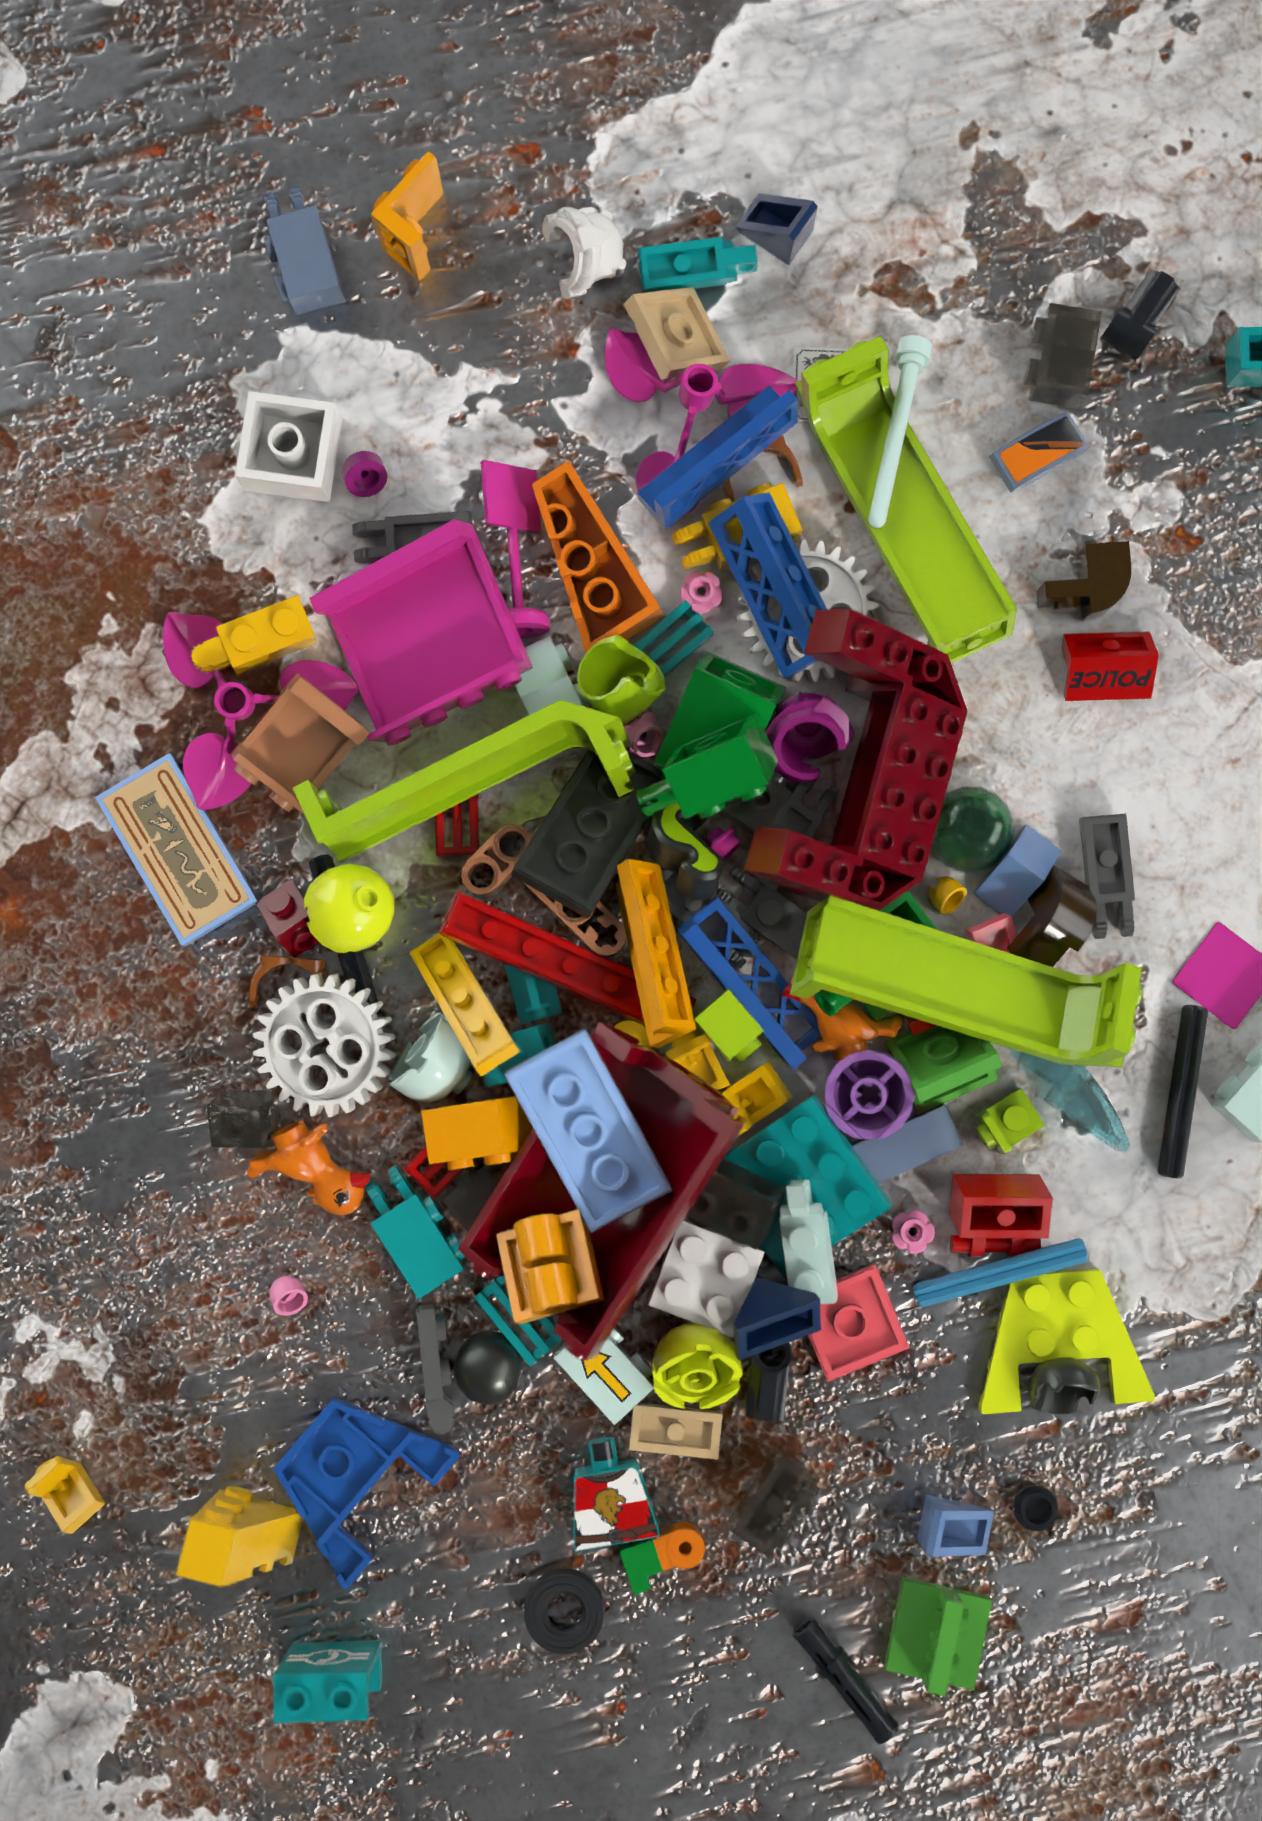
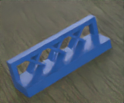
M769 385L637 492L638 500L665 530L668 529L798 423V399L790 390L780 397Z
M770 492L743 496L708 522L783 678L786 679L796 675L814 662L819 661L804 654L805 656L793 663L786 650L788 635L797 638L804 653L815 611L827 610ZM736 517L743 528L741 544L733 541L726 527V524ZM750 557L758 559L763 569L760 583L753 581L748 572ZM769 596L778 599L782 608L780 622L772 620L767 611Z
M715 896L675 931L725 991L730 990L764 1030L761 1035L779 1057L794 1070L807 1059L802 1051L821 1036L816 1016L806 1005L790 998L788 999L795 1008H786L787 998L781 997L783 989L789 985L788 982L720 899ZM714 911H717L726 922L724 941L709 940L698 926ZM732 931L741 942H731ZM716 947H723V955ZM730 948L749 950L753 955L751 974L736 973L729 964ZM760 965L768 973L769 976L759 975ZM743 980H751L750 988ZM758 981L775 982L780 988L778 1007L764 1006L756 997ZM770 1013H777V1014H778V1015H777V1021L774 1019V1017H773ZM785 1014L802 1015L812 1028L793 1042L784 1031Z

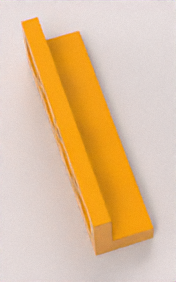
M627 859L617 865L620 881L615 883L649 1046L660 1048L696 1030L661 867L655 863Z

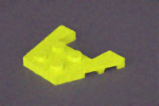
M1100 1269L1053 1271L1006 1285L996 1327L995 1344L991 1359L988 1361V1373L983 1395H980L978 1404L981 1414L1022 1411L1018 1366L1024 1363H1038L1062 1357H1071L1077 1360L1107 1357L1111 1402L1114 1404L1155 1401L1154 1392Z

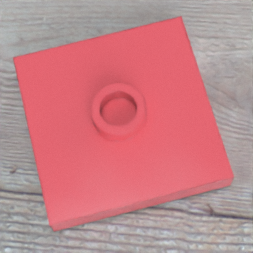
M874 1263L836 1278L838 1292L836 1303L820 1304L821 1330L808 1336L827 1382L910 1348Z

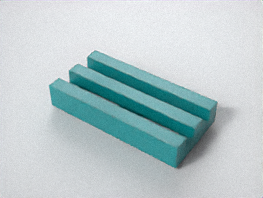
M687 600L682 602L634 644L641 651H645L682 617H687L688 621L648 655L656 662L695 627L700 632L660 667L665 677L714 635V630L704 623L703 618L698 613L692 611L691 605Z
M498 1276L475 1295L474 1299L525 1362L532 1366L542 1355H545L563 1339L554 1332L556 1325L549 1316L537 1319L550 1334L546 1341H544L530 1322L518 1324L537 1347L534 1351H531L488 1298L493 1293L513 1317L509 1296L501 1288L506 1282L505 1277Z

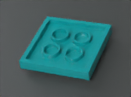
M815 1094L725 1154L712 1175V1178L783 1277L787 1276L779 1218L781 1217V1205H788L786 1186L791 1183V1180L809 1179L812 1203H822L823 1211H827L831 1247L889 1210L893 1205L845 1135L837 1128Z

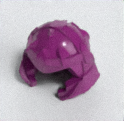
M800 691L799 694L778 703L773 721L765 732L778 759L774 772L791 782H815L820 777V768H811V765L804 763V761L828 756L837 749L845 750L854 737V729L849 722V717L834 700L826 695L802 693Z

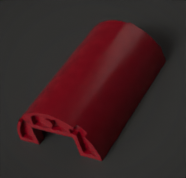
M599 1022L592 1033L591 1039L670 1182L672 1191L592 1233L589 1229L604 1300L561 1312L553 1317L557 1323L554 1332L566 1342L564 1344L565 1349L571 1355L583 1361L598 1355L746 1123V1119L741 1115H738L735 1119L734 1116L739 1109L699 1076L658 1050L655 1052L651 1048L638 1045L640 1041L637 1038ZM534 1128L457 1249L470 1260L468 1263L469 1267L482 1277L489 1279L492 1276L505 1277L496 1234L514 1229L513 1225L516 1222L528 1217L542 1214L561 1215L578 1209Z

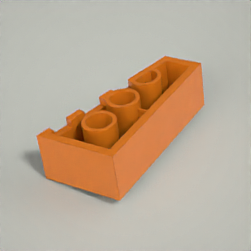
M566 461L534 482L532 487L556 556L560 575L565 584L585 653L597 642L614 635H620L629 640L665 617V613L570 461Z

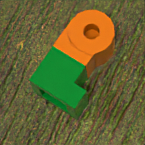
M687 1521L676 1522L661 1527L660 1537L619 1544V1552L633 1594L636 1595L651 1589L649 1579L651 1575L673 1567L689 1569L700 1563L704 1557L705 1545L703 1536L697 1526Z

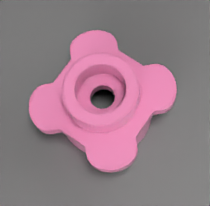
M646 710L638 719H635L629 725H624L631 743L629 745V752L640 758L650 757L659 752L667 734L666 730L663 727H659L656 723L657 716L653 711Z

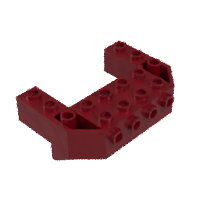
M853 609L816 610L804 654L849 673L845 691L870 702L831 844H825L791 830L756 827L744 871L791 887L790 892L819 901H823L831 895L880 911L923 879L968 710L948 654Z

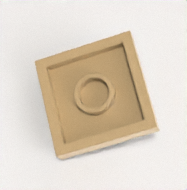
M693 287L632 294L623 304L629 317L634 321L636 331L661 380L676 378L678 373H685L687 368L694 364H705L714 371H720L730 362Z

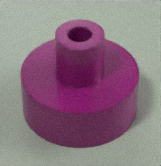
M356 452L350 455L342 465L341 471L348 491L355 496H373L379 493L386 485L387 471L382 459L373 452Z

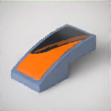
M1067 411L994 451L989 458L1008 490L1012 493L1042 478L1050 470L1082 455L1090 446Z

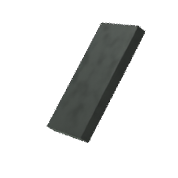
M587 750L511 873L513 877L589 919L618 871L617 865L624 861L650 817L646 816L642 811V807L646 806V802L639 805L636 791L666 779L661 769L629 751L627 753L636 773L629 776L634 790L618 797L599 758L591 750Z

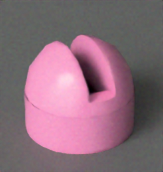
M281 1276L273 1282L269 1290L271 1304L274 1311L279 1315L295 1314L302 1310L308 1301L303 1284L297 1278H291L290 1276Z

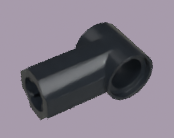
M1150 269L1127 305H1122L1100 340L1136 362L1158 330L1156 325L1162 316L1166 314L1180 291V288L1175 283V279L1163 271L1158 272Z
M790 1342L782 1344L783 1352L775 1360H766L759 1353L751 1356L745 1408L746 1417L768 1422L784 1421L789 1365L793 1357Z

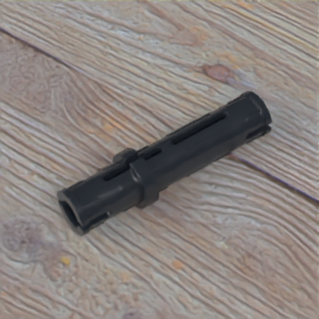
M810 1617L802 1622L795 1629L792 1636L816 1664L815 1671L822 1679L827 1678L835 1687L843 1700L868 1729L877 1744L886 1743L897 1733L900 1724L886 1710L870 1687L847 1660L849 1654L842 1646L837 1647L820 1626L817 1619Z

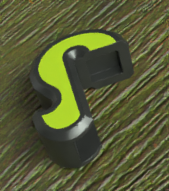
M678 803L654 812L646 847L653 861L664 869L678 873L675 885L682 894L695 900L709 899L717 892L719 878L723 874L725 860L694 832L705 824L708 817L700 818L698 813L685 819Z

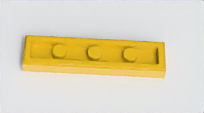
M436 934L409 952L480 1076H483L520 1052L455 941Z

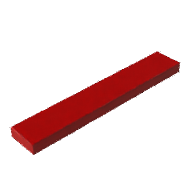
M459 891L455 894L438 933L439 935L645 1026L635 975L632 969ZM689 996L693 1011L697 999Z

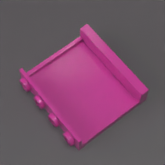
M453 519L309 598L315 614L329 616L376 731L368 734V741L386 742L387 746L404 742L412 736L410 733L412 729L423 725L424 728L437 725L448 718L446 712L458 706L460 709L475 706L485 699L483 693L495 687L497 690L510 688L522 681L521 674L533 669L472 524Z

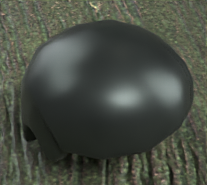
M487 1330L472 1334L460 1346L457 1353L454 1371L456 1384L469 1400L484 1405L504 1402L512 1396L514 1390H517L520 1382L521 1355L503 1333Z
M1071 1357L1044 1361L1035 1368L1031 1376L1030 1406L1038 1412L1048 1414L1075 1413L1082 1398L1086 1397L1091 1405L1095 1403L1100 1390L1099 1376L1082 1361Z

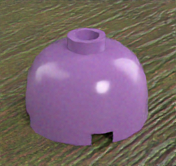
M868 1049L849 1054L835 1065L825 1085V1105L828 1115L837 1128L853 1138H886L902 1128L912 1112L915 1094L912 1089L911 1078L903 1064L886 1052Z

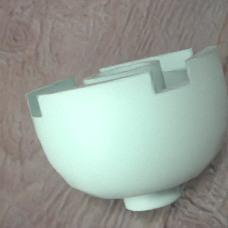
M438 1012L432 1015L419 1028L423 1035L417 1039L413 1046L410 1041L397 1059L389 1077L392 1081L390 1083L392 1087L405 1096L419 1102L430 1103L444 1099L452 1091L459 1094L467 1086L473 1074L468 1070L471 1063L468 1055L445 1015Z

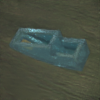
M1022 1052L1017 1061L1053 1085L1043 1099L1045 1102L1115 1151L1126 1153L1130 1147V1142L1121 1120L1105 1092L1083 1065L1059 1064Z

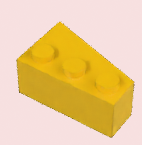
M228 1486L226 1490L220 1489L190 1519L176 1575L223 1587L250 1578L255 1567L260 1566V1571L268 1572L272 1570L274 1561L280 1562L279 1564L285 1566L292 1564L304 1518L300 1517L296 1508L253 1498L252 1492L248 1489L236 1486Z

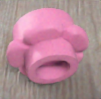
M695 571L684 579L685 585L680 589V597L682 602L687 600L691 605L692 611L707 613L711 608L719 605L722 600L723 591L719 588L720 581L716 575L711 572L701 574L699 571ZM699 588H704L706 593L704 595H699L697 590Z
M913 1209L909 1213L901 1212L892 1222L893 1232L891 1238L897 1248L901 1250L907 1249L911 1254L924 1251L927 1247L926 1244L932 1242L934 1238V1226L928 1222V1216L920 1210ZM911 1227H914L917 1230V1233L914 1236H911L908 1233Z

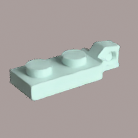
M809 1179L791 1180V1183L786 1186L788 1205H781V1217L779 1218L788 1286L816 1293L820 1298V1304H835L838 1299L827 1211H823L822 1203H812Z

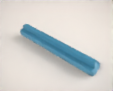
M1077 1238L921 1281L913 1286L918 1305L925 1307L1082 1264L1088 1261L1089 1256L1084 1241Z

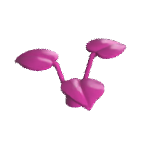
M611 328L607 335L604 353L605 368L609 381L617 393L630 401L642 403L650 400L655 394L656 389L665 393L680 386L678 393L680 403L688 409L676 456L665 451H658L644 458L636 473L637 491L641 490L684 455L696 412L707 409L711 405L714 396L719 404H728L727 413L730 418L769 385L780 397L788 390L794 394L797 389L795 382L798 380L771 367L749 363L738 364L728 368L722 373L719 382L716 372L705 364L691 365L685 373H678L677 377L671 380L672 378L661 380L638 333L624 332ZM699 503L690 511H688L684 516L692 512L699 505Z
M169 612L166 615L163 628V649L171 673L178 681L191 688L204 687L214 676L218 683L214 703L219 713L226 717V739L216 733L200 735L187 746L183 757L184 776L193 794L197 808L200 810L215 809L231 803L240 797L251 785L250 782L234 770L238 763L233 760L231 753L239 744L234 743L236 720L248 718L253 713L255 704L273 703L278 695H253L248 688L239 683H226L220 671L213 670L212 673L208 672L206 674V672L202 673L201 670H197V666L195 667L194 662L192 663L191 650H194V646L197 647L198 644L202 645L204 641L219 636L216 627L223 623L208 616ZM303 660L295 662L284 669L280 675L282 690L298 672L344 710L347 709L358 691L356 683L345 672L321 661Z

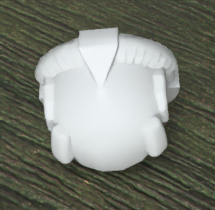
M562 207L558 209L557 213L545 216L542 231L546 241L559 240L565 231L573 245L574 266L571 276L559 282L563 298L569 299L587 294L586 289L590 288L595 281L603 278H613L614 276L620 277L625 270L626 261L623 259V241L618 228L611 220L613 217L609 211L603 210L598 213L597 209L593 207L582 209Z

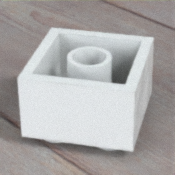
M248 391L235 477L244 490L330 502L343 421L336 404Z
M685 1218L669 1242L651 1290L648 1305L696 1324L715 1328L723 1334L733 1337V1323L754 1282L764 1251L762 1247Z

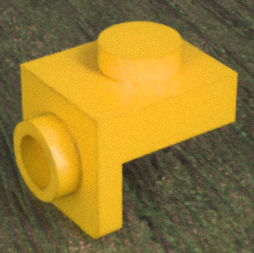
M691 1032L671 1043L673 1049L666 1052L668 1057L699 1076L718 1092L730 1087L706 1034L697 1037L695 1032Z
M769 1061L721 1093L739 1109L734 1118L736 1119L738 1115H741L746 1119V1123L739 1132V1135L793 1098Z
M59 1456L41 1464L37 1468L35 1475L24 1485L28 1494L42 1497L61 1531L73 1534L105 1504L82 1464Z

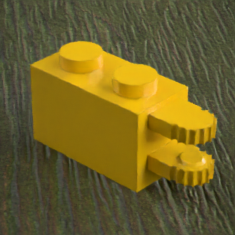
M763 483L750 489L747 492V496L770 492L794 543L799 542L803 529L784 483L773 487L771 483ZM730 498L711 504L707 507V512L702 514L701 521L678 529L671 535L675 545L687 544L695 539L706 536L709 544L708 547L693 551L682 558L681 562L685 570L693 569L714 560L720 572L730 569L708 522L735 503ZM736 517L727 523L726 527L733 541L741 544L743 528Z
M296 595L217 626L216 629L219 636L204 641L202 645L194 646L190 657L192 658V663L194 662V666H197V670H201L202 673L206 672L208 674V672L212 673L213 670L219 671L232 666L235 673L240 674L317 644L299 595Z

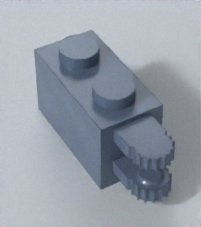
M298 184L289 187L291 203L296 210L280 215V205L274 193L264 194L270 217L266 220L271 235L263 237L271 263L279 262L282 275L275 277L281 300L283 303L290 301L296 315L345 302L320 214L316 205L306 208Z

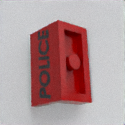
M1150 631L1063 634L1062 651L1068 667L1064 690L1065 701L1152 698L1159 654Z

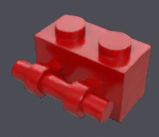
M952 1174L949 1215L958 1235L950 1236L951 1253H967L969 1257H983L984 1253H1006L1008 1257L1041 1249V1239H1049L1053 1197L1040 1174Z

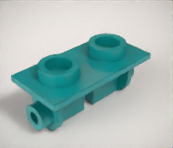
M504 964L520 1025L562 1014L557 990L554 985Z

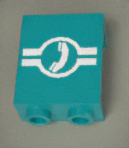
M381 1640L292 1643L273 1674L274 1723L368 1721L369 1692H380L382 1688Z

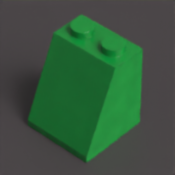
M707 652L693 671L654 763L664 767L676 747L757 713L766 732L786 687Z

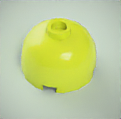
M348 863L326 870L309 885L304 897V908L307 907V915L310 920L307 922L311 934L321 945L337 953L357 952L373 946L389 931L395 916L394 896L389 884L378 872L365 865Z
M686 1323L673 1328L661 1338L653 1354L654 1390L662 1401L676 1408L685 1409L684 1402H699V1409L711 1408L728 1401L737 1394L740 1388L739 1379L742 1377L741 1360L735 1354V1343L728 1335L715 1328L696 1323Z

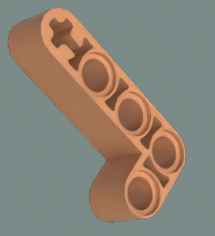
M517 824L502 826L466 861L462 867L461 877L463 884L472 894L481 898L492 897L513 878L511 875L512 870L523 852L514 857L506 856L502 853V843L510 835H519L525 840V850L533 838L525 828ZM479 866H489L494 870V880L485 888H477L473 886L471 881L473 871ZM522 882L594 953L610 958L618 955L625 947L627 938L624 926L600 901L589 919L584 916L570 918L564 913L563 904ZM596 911L603 915L598 917L596 921L604 930L608 931L612 927L617 930L614 935L617 944L614 947L608 944L602 947L597 946L596 943L599 941V936L591 926L588 927L586 933L579 929L592 920Z

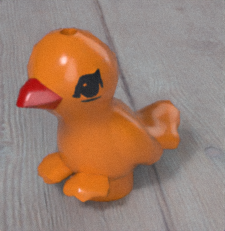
M794 974L791 983L783 989L781 997L803 1003L815 1013L822 1040L814 1043L812 1050L819 1053L832 1051L834 1061H841L853 1052L868 1050L866 1041L876 1037H895L904 1020L900 1014H895L875 1021L874 1018L869 1017L863 1010L851 1003L841 1008L834 1016H828L818 1006L815 995L807 1000L790 995Z
M303 1120L289 1124L273 1133L271 1138L276 1148L259 1151L255 1158L250 1160L247 1169V1177L253 1179L266 1171H279L295 1180L311 1183L313 1189H310L306 1195L314 1198V1204L335 1215L351 1214L359 1208L364 1198V1188L369 1183L370 1173L351 1172L339 1167L332 1161L326 1146L321 1141L322 1136L328 1131L329 1126L327 1123L320 1124L308 1131Z

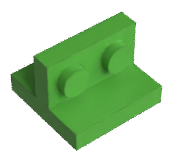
M938 1025L915 1036L912 1035L910 1030H907L885 1040L889 1054L903 1064L911 1078L912 1089L915 1094L913 1107L918 1115L998 1080L996 1069L1002 1067L999 1055L989 1041Z
M902 1576L884 1662L886 1671L921 1678L928 1693L946 1696L948 1685L974 1690L992 1605L990 1596Z

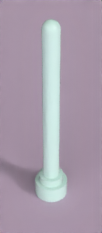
M917 335L904 336L898 343L895 358L901 374L868 518L869 524L874 528H880L886 522L917 377L929 365L933 348L931 342Z

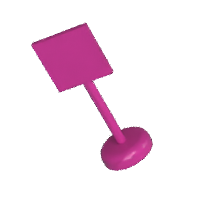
M482 460L481 474L485 524L507 528L513 609L508 610L521 639L544 635L550 631L549 616L542 610L524 608L518 543V530L534 533L541 532L540 509L532 484L537 481V472L534 469Z

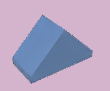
M1025 825L973 894L999 914L1006 913L1012 917L1044 882L1061 850L1031 827Z
M925 1495L917 1540L925 1554L932 1557L986 1555L994 1510Z

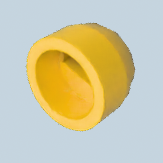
M943 876L936 878L940 883L935 888L928 887V898L942 915H948L963 903L967 895V889L954 878Z

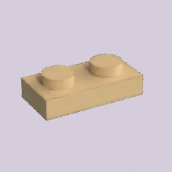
M639 1402L633 1408L629 1450L718 1460L722 1411L686 1407L682 1409L668 1405Z

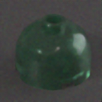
M962 786L947 792L932 842L931 854L945 866L952 868L951 870L958 873H978L993 867L1008 852L1014 837V819L1008 805L995 792L983 787Z

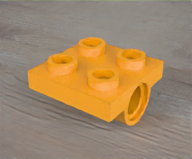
M579 1209L561 1215L542 1214L528 1217L516 1222L513 1225L514 1229L496 1234L514 1323L524 1324L604 1300L589 1228Z

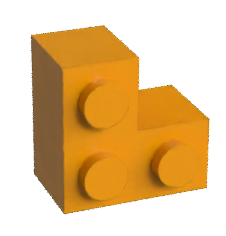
M516 1096L421 1111L429 1164L447 1162L448 1170L474 1166L473 1158L484 1157L485 1165L510 1162L514 1160L534 1128Z

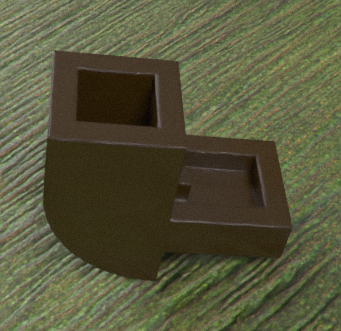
M1129 541L1085 544L1076 555L1078 579L1045 581L1036 591L1038 608L1051 607V613L1060 614L1076 611L1077 606L1081 605L1082 622L1092 621L1104 615L1122 598L1130 584L1132 571Z
M1053 865L1044 882L1027 899L1035 915L1007 947L1010 954L1050 967H1054L1069 948L1077 952L1081 949L1093 928L1097 912L1096 900L1088 885Z

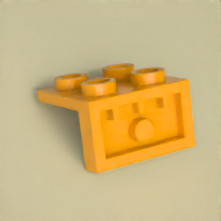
M429 151L420 160L415 159L406 167L402 180L391 192L385 191L380 195L371 213L382 251L419 282L431 269L426 253L428 249L422 237L424 232L418 222L444 193L437 159Z

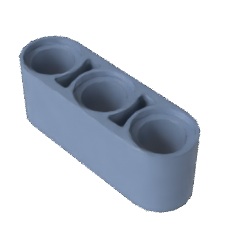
M945 1104L907 1118L902 1128L886 1138H863L850 1143L878 1183L943 1156L963 1145Z

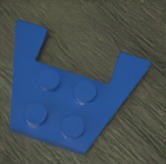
M334 1397L275 1465L273 1470L300 1517L304 1518L317 1540L316 1544L323 1557H327L334 1569L338 1583L346 1591L375 1556L341 1526V1523L397 1457H401L429 1483L435 1486L461 1456L462 1452L457 1447Z

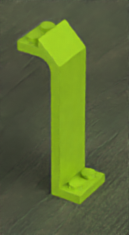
M880 335L869 341L857 342L847 351L828 360L822 359L814 362L808 369L801 372L802 380L795 382L815 440L928 638L927 645L948 654L952 664L1012 636L1017 607L909 422H907L886 522L880 528H874L869 524L868 518L895 401L888 376L889 349Z
M558 700L345 809H342L337 801L333 802L326 789L319 791L309 780L293 787V791L319 844L323 842L336 855L338 862L343 863L569 748L582 747L595 753L618 797L634 790L629 776L636 773L625 749L631 743L620 717Z
M829 895L807 912L790 995L807 1000L823 989L1059 1064L1123 1068L1124 1056L1129 1054L1136 1039V1029L1133 1024L1136 1007L1140 1003L1143 992L1142 985L1140 984L1142 967L1125 962L1099 975L1073 974Z

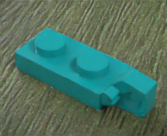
M722 237L639 247L637 249L642 293L689 287L697 289L727 285V283L737 281V275L756 272L758 267L756 245L733 248V241H723Z

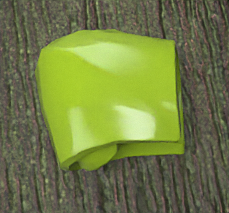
M620 635L602 639L594 644L585 653L577 673L578 687L594 710L620 717L623 725L628 724L643 714L666 690V678L658 665L646 653Z

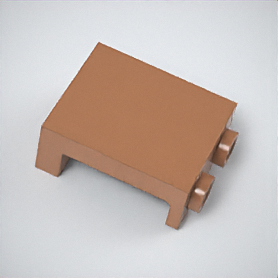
M297 672L231 753L233 760L238 763L234 770L251 784L255 785L260 780L273 791L269 797L286 811L290 812L295 807L301 813H304L293 791V787L309 780L319 789L355 743L359 746L370 732L363 724Z

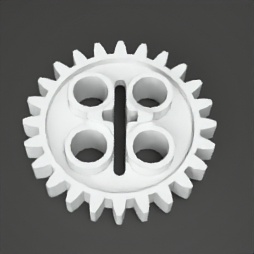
M806 540L798 542L797 549L807 569L816 571L822 578V588L819 594L827 610H830L832 606H838L842 609H853L867 616L868 611L879 607V603L866 600V595L875 589V585L862 586L860 582L868 571L863 569L854 573L851 570L856 557L851 556L842 562L839 560L841 547L839 546L834 547L829 554H825L824 541H818L812 551H809ZM757 563L752 569L759 579L752 580L760 583L763 569ZM744 596L738 598L739 603L748 606ZM748 606V612L737 616V620L749 622L750 628L740 635L741 638L754 637L756 642L749 649V653L752 654L762 650L765 655L760 665L765 667L776 661ZM767 606L771 619L780 622V618L774 616ZM788 635L786 650L794 663L805 655L795 649L793 637ZM819 660L791 678L792 681L797 682L801 679L803 672L806 671L809 681L816 682L819 677V669H821L826 678L830 679L835 677V668ZM777 665L775 675L779 677L782 674Z
M321 973L311 975L309 984L303 977L293 980L294 990L289 986L278 989L282 1001L276 998L267 1000L266 1004L273 1014L264 1013L257 1018L266 1026V1030L253 1033L254 1038L264 1042V1047L253 1051V1055L265 1057L267 1062L258 1068L257 1071L258 1073L271 1072L273 1077L267 1083V1089L279 1085L282 1091L278 1101L282 1102L290 1097H294L293 1110L296 1112L303 1109L308 1103L310 1116L313 1117L320 1114L323 1107H325L328 1117L338 1114L339 1106H341L345 1113H349L355 1109V1100L361 1105L371 1100L367 1090L376 1093L383 1088L376 1076L386 1077L392 1072L387 1066L382 1064L383 1061L396 1057L395 1052L385 1048V1044L396 1039V1035L384 1033L382 1028L391 1022L392 1019L391 1017L378 1018L376 1013L382 1007V1001L369 1005L367 999L371 990L366 988L356 994L354 992L356 980L353 978L346 980L341 987L338 974L329 975L325 983ZM324 1003L330 1005L336 1013V1020L333 1025L327 1024L321 1016V1006ZM302 1013L306 1014L307 1022L302 1020ZM291 1029L295 1030L302 1039V1046L299 1051L293 1049L288 1042V1033ZM323 1038H327L330 1043L325 1052H322L319 1047L323 1042ZM349 1039L358 1042L362 1048V1056L359 1061L352 1059L347 1052ZM315 1065H319L326 1070L328 1075L326 1086L320 1085L313 1076ZM342 1068L347 1070L348 1077L342 1075Z

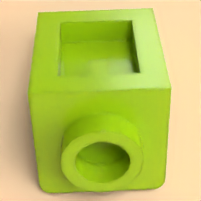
M1022 1088L1015 1089L974 1115L980 1124L975 1128V1131L982 1143L989 1151L995 1148L1001 1154L1013 1150L1012 1146L1045 1126Z

